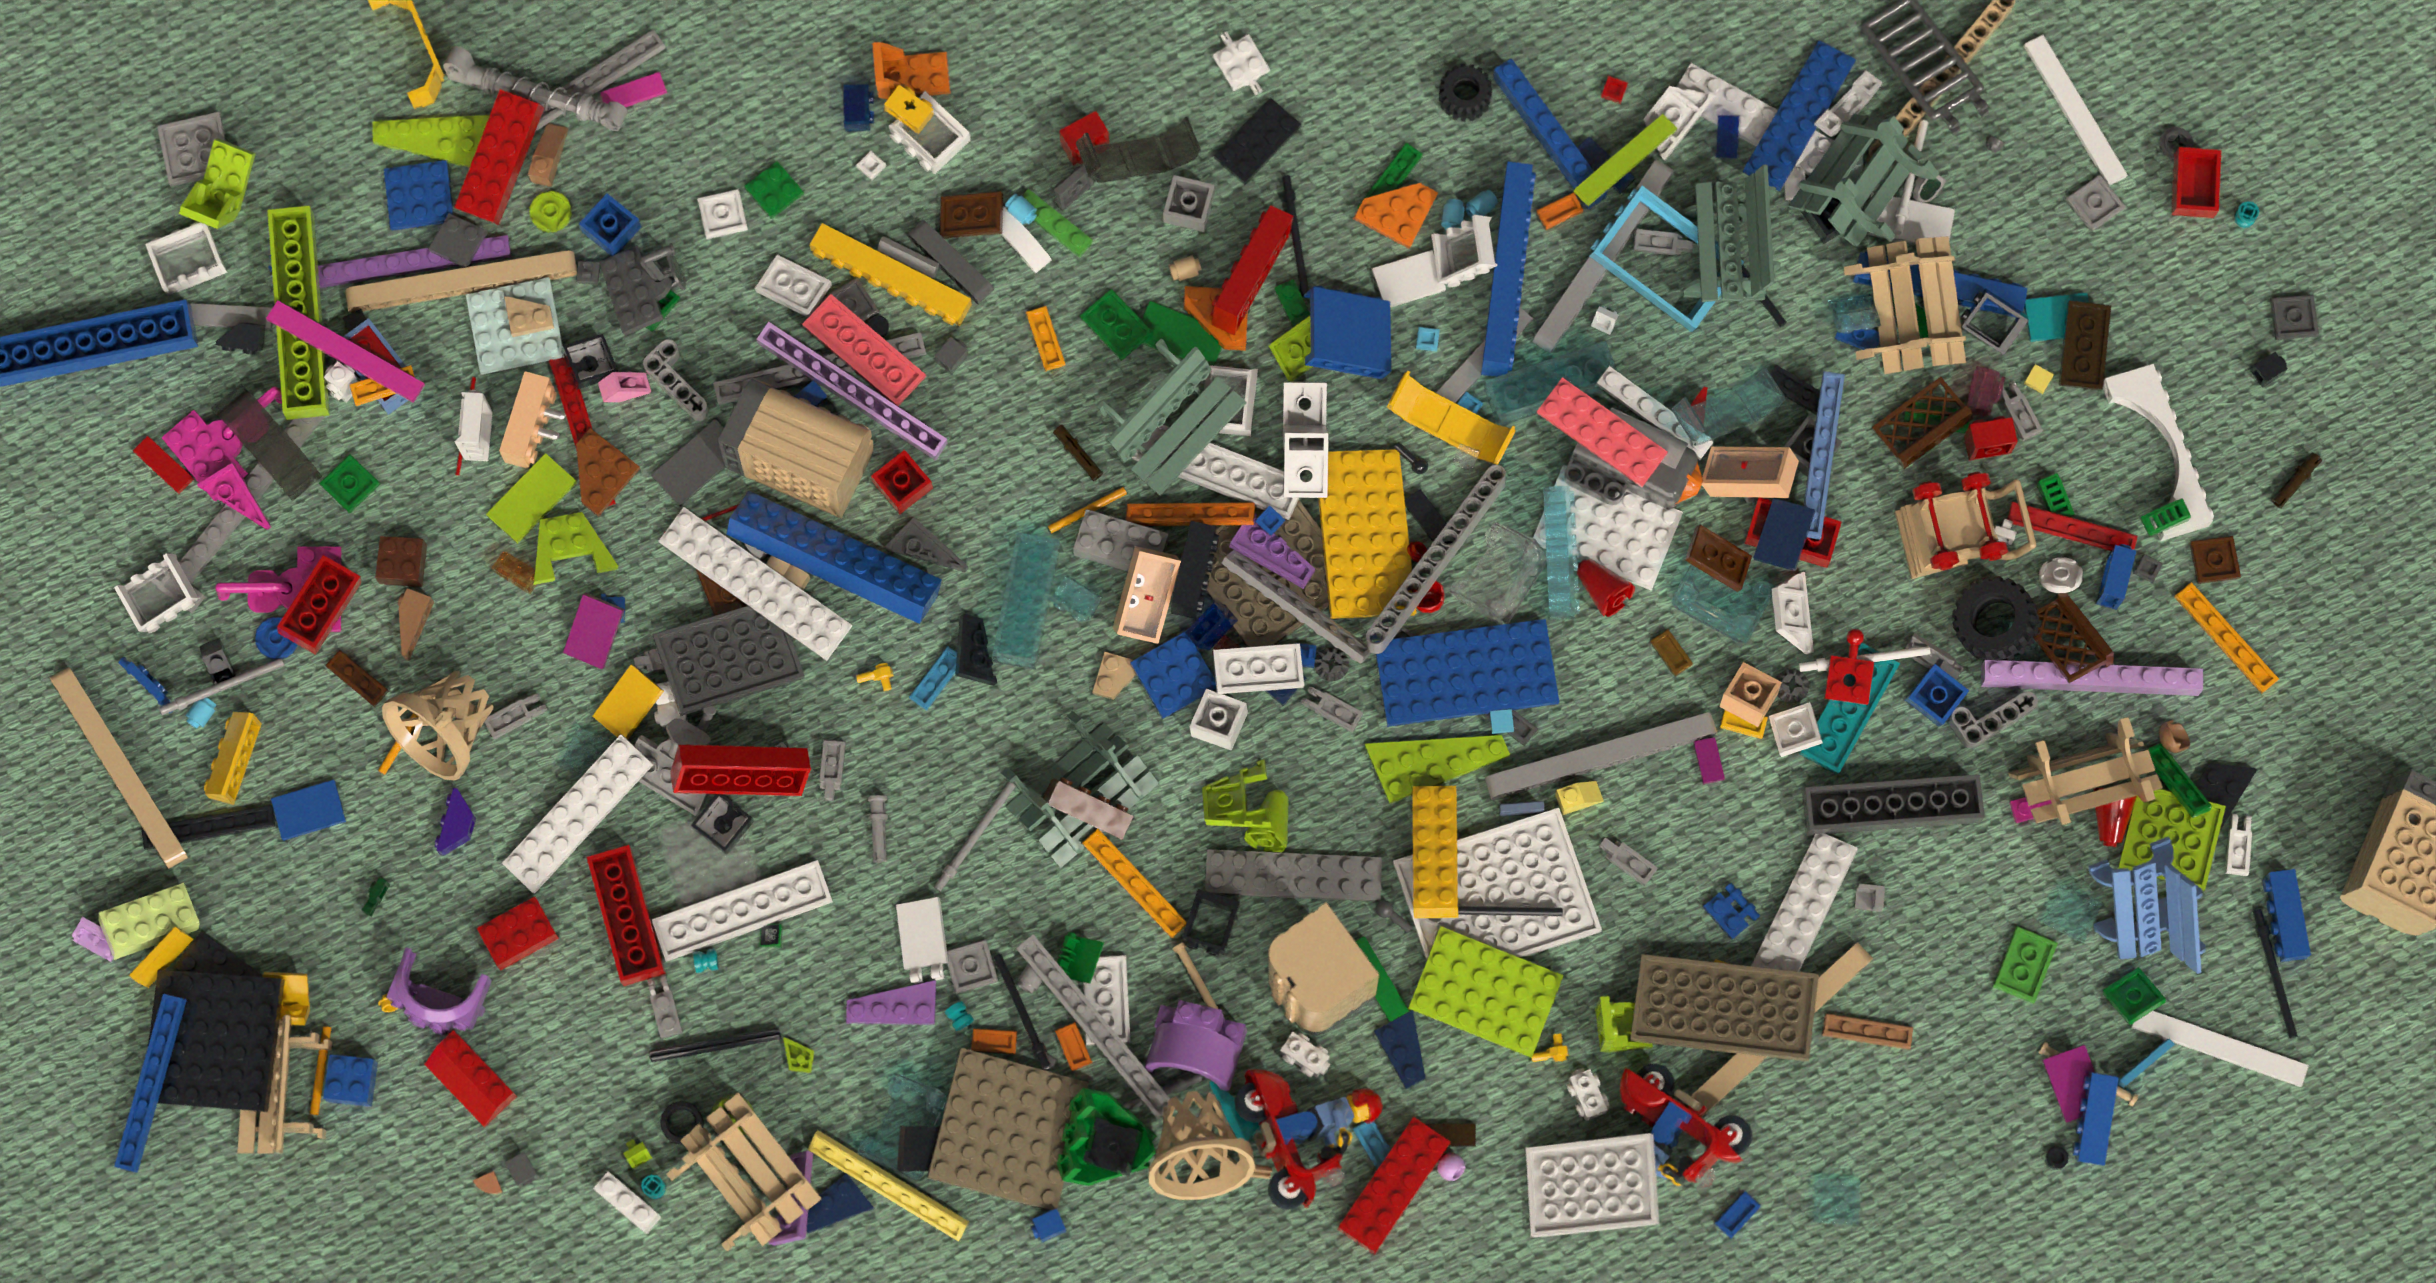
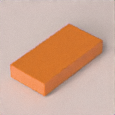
M1573 192L1536 210V213L1545 230L1583 213L1584 210Z
M1075 1022L1055 1030L1072 1072L1092 1064Z
M973 1028L971 1051L1016 1054L1017 1031Z

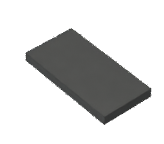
M716 419L651 475L680 507L725 468L718 442L724 428Z

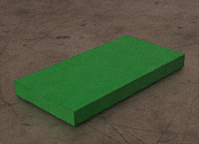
M1152 301L1149 302L1142 321L1153 331V335L1142 344L1157 349L1155 344L1160 339H1163L1168 350L1175 357L1182 360L1194 347H1197L1208 364L1215 366L1222 347L1211 334L1209 335L1195 318Z

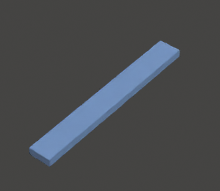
M1823 371L1803 504L1805 507L1815 509L1807 535L1808 538L1821 539L1845 374Z

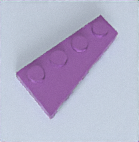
M1256 514L1254 525H1241L1230 542L1229 547L1304 589L1314 574L1315 568L1296 551L1287 546L1281 537L1279 538L1276 534L1270 536L1255 522L1258 519Z
M936 980L847 1000L846 1023L935 1025Z
M806 1150L791 1154L790 1159L806 1180L811 1183L813 1153ZM793 1193L790 1196L804 1213L790 1224L785 1221L780 1213L779 1216H775L780 1223L782 1231L774 1236L768 1244L780 1245L806 1239L808 1210H805Z

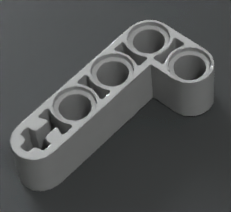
M670 339L664 340L645 357L643 361L645 371L691 418L696 421H702L709 414L707 403L671 368L678 361L680 352L675 341ZM669 348L674 349L673 354H671V355H665V354H664V352H665L667 349H669ZM652 363L659 364L658 368L654 370L649 369V366ZM667 377L674 378L670 384H665L664 380ZM683 391L689 393L685 398L678 397ZM693 401L698 408L702 407L701 411L694 409V406L692 404Z
M2023 692L1977 721L1967 708L1957 707L1949 717V724L1965 747L1975 748L2031 714L2037 706L2038 699L2032 692ZM2023 701L2030 702L2029 706L2025 705L2021 707V709L2019 710L2018 707L2023 703ZM2003 711H2010L2013 714V718H2006ZM1955 715H1962L1965 719V722H1957L1955 720ZM1985 722H1992L1995 725V729H1988L1985 726ZM1967 733H1974L1977 737V740H1969L1967 737Z

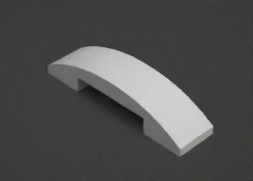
M1865 71L1830 111L1827 110L1814 125L1832 137L1842 130L1840 126L1843 122H1848L1853 114H1858L1883 82L1868 71Z
M1003 206V229L1001 235L1021 255L1022 260L1037 273L1051 261V258L1030 232Z

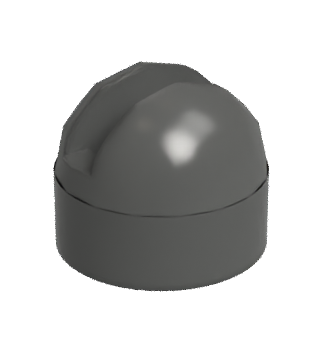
M1990 135L1986 146L1989 151L1996 153L2003 148L2005 142Z

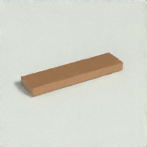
M1825 1013L1822 1036L1910 1050L1913 1027Z

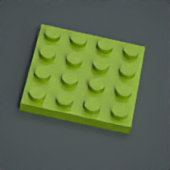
M2155 790L2153 791L2155 799L2148 802H2143L2137 795L2118 869L2128 868L2131 871L2133 867L2149 862L2153 857L2150 843L2169 837L2174 851L2171 865L2199 886L2202 891H2205L2226 806L2209 802L2212 805L2210 811L2192 818L2170 791ZM2163 875L2156 877V879L2166 881Z

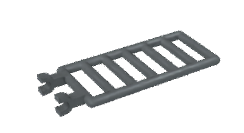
M1900 0L1861 24L1860 28L1931 120L1941 117L1954 135L1961 131L1958 126L1960 122L1950 111L1962 103L1970 100L1981 117L1989 114L1987 102L1979 95L1984 90V85L1917 0ZM1908 5L1916 12L1878 36L1871 29ZM1919 20H1922L1927 26L1924 30L1889 51L1883 45L1884 41ZM1932 34L1937 39V44L1902 65H1899L1894 59L1895 56ZM1945 49L1950 56L1948 59L1912 81L1905 72ZM1954 64L1962 71L1925 95H1922L1917 89L1918 86ZM1966 79L1974 86L1936 110L1928 103Z

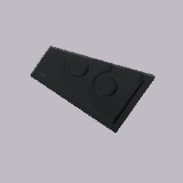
M964 613L959 617L955 676L994 686L997 684V678L993 675L991 667L993 661L992 657H989L988 639L982 618Z

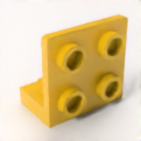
M264 972L263 977L285 980L280 1020H283V1016L290 1015V1019H292L291 1025H305L310 1013L308 975L303 973Z

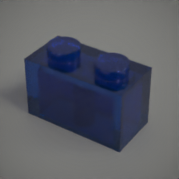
M869 84L843 85L845 132L871 131V124L875 122L874 111H870V104H874V91H870Z
M1718 115L1717 159L1739 160L1740 116Z
M1213 603L1185 633L1197 648L1210 650L1238 619L1225 604Z

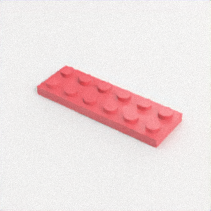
M832 294L802 324L803 328L896 406H899L926 377L925 373Z
M1563 377L1537 410V414L1640 487L1645 485L1668 454V451Z

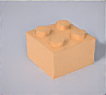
M1743 662L1725 691L1720 707L1758 727L1777 697L1782 682Z

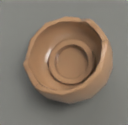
M2170 720L2160 726V743L2167 751L2179 753L2190 747V739L2180 723L2171 724L2173 720Z

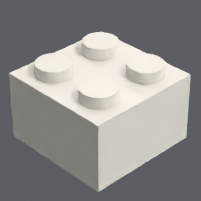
M1206 689L1189 726L1191 736L1232 751L1248 714L1247 704Z

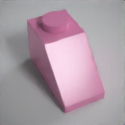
M612 372L598 382L603 402H622L651 393L646 373Z

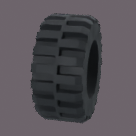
M1995 576L1994 580H1990L1989 577L1982 578L1983 582L1979 584L1977 581L1971 583V589L1967 590L1965 588L1961 592L1963 595L1962 599L1957 598L1955 602L1957 609H1954L1952 613L1954 618L1952 622L1953 629L1956 631V636L1964 648L1977 659L1982 658L1983 661H2002L2004 658L2011 661L2015 659V654H2024L2026 652L2024 647L2026 645L2031 647L2034 642L2032 637L2033 635L2037 636L2039 630L2036 626L2039 624L2038 610L2029 593L2026 592L2023 586L2016 584L2014 580L2009 578L2003 580L2001 576ZM1994 603H2006L2012 606L2015 611V619L2008 631L1995 637L1980 634L1976 623L1983 609Z

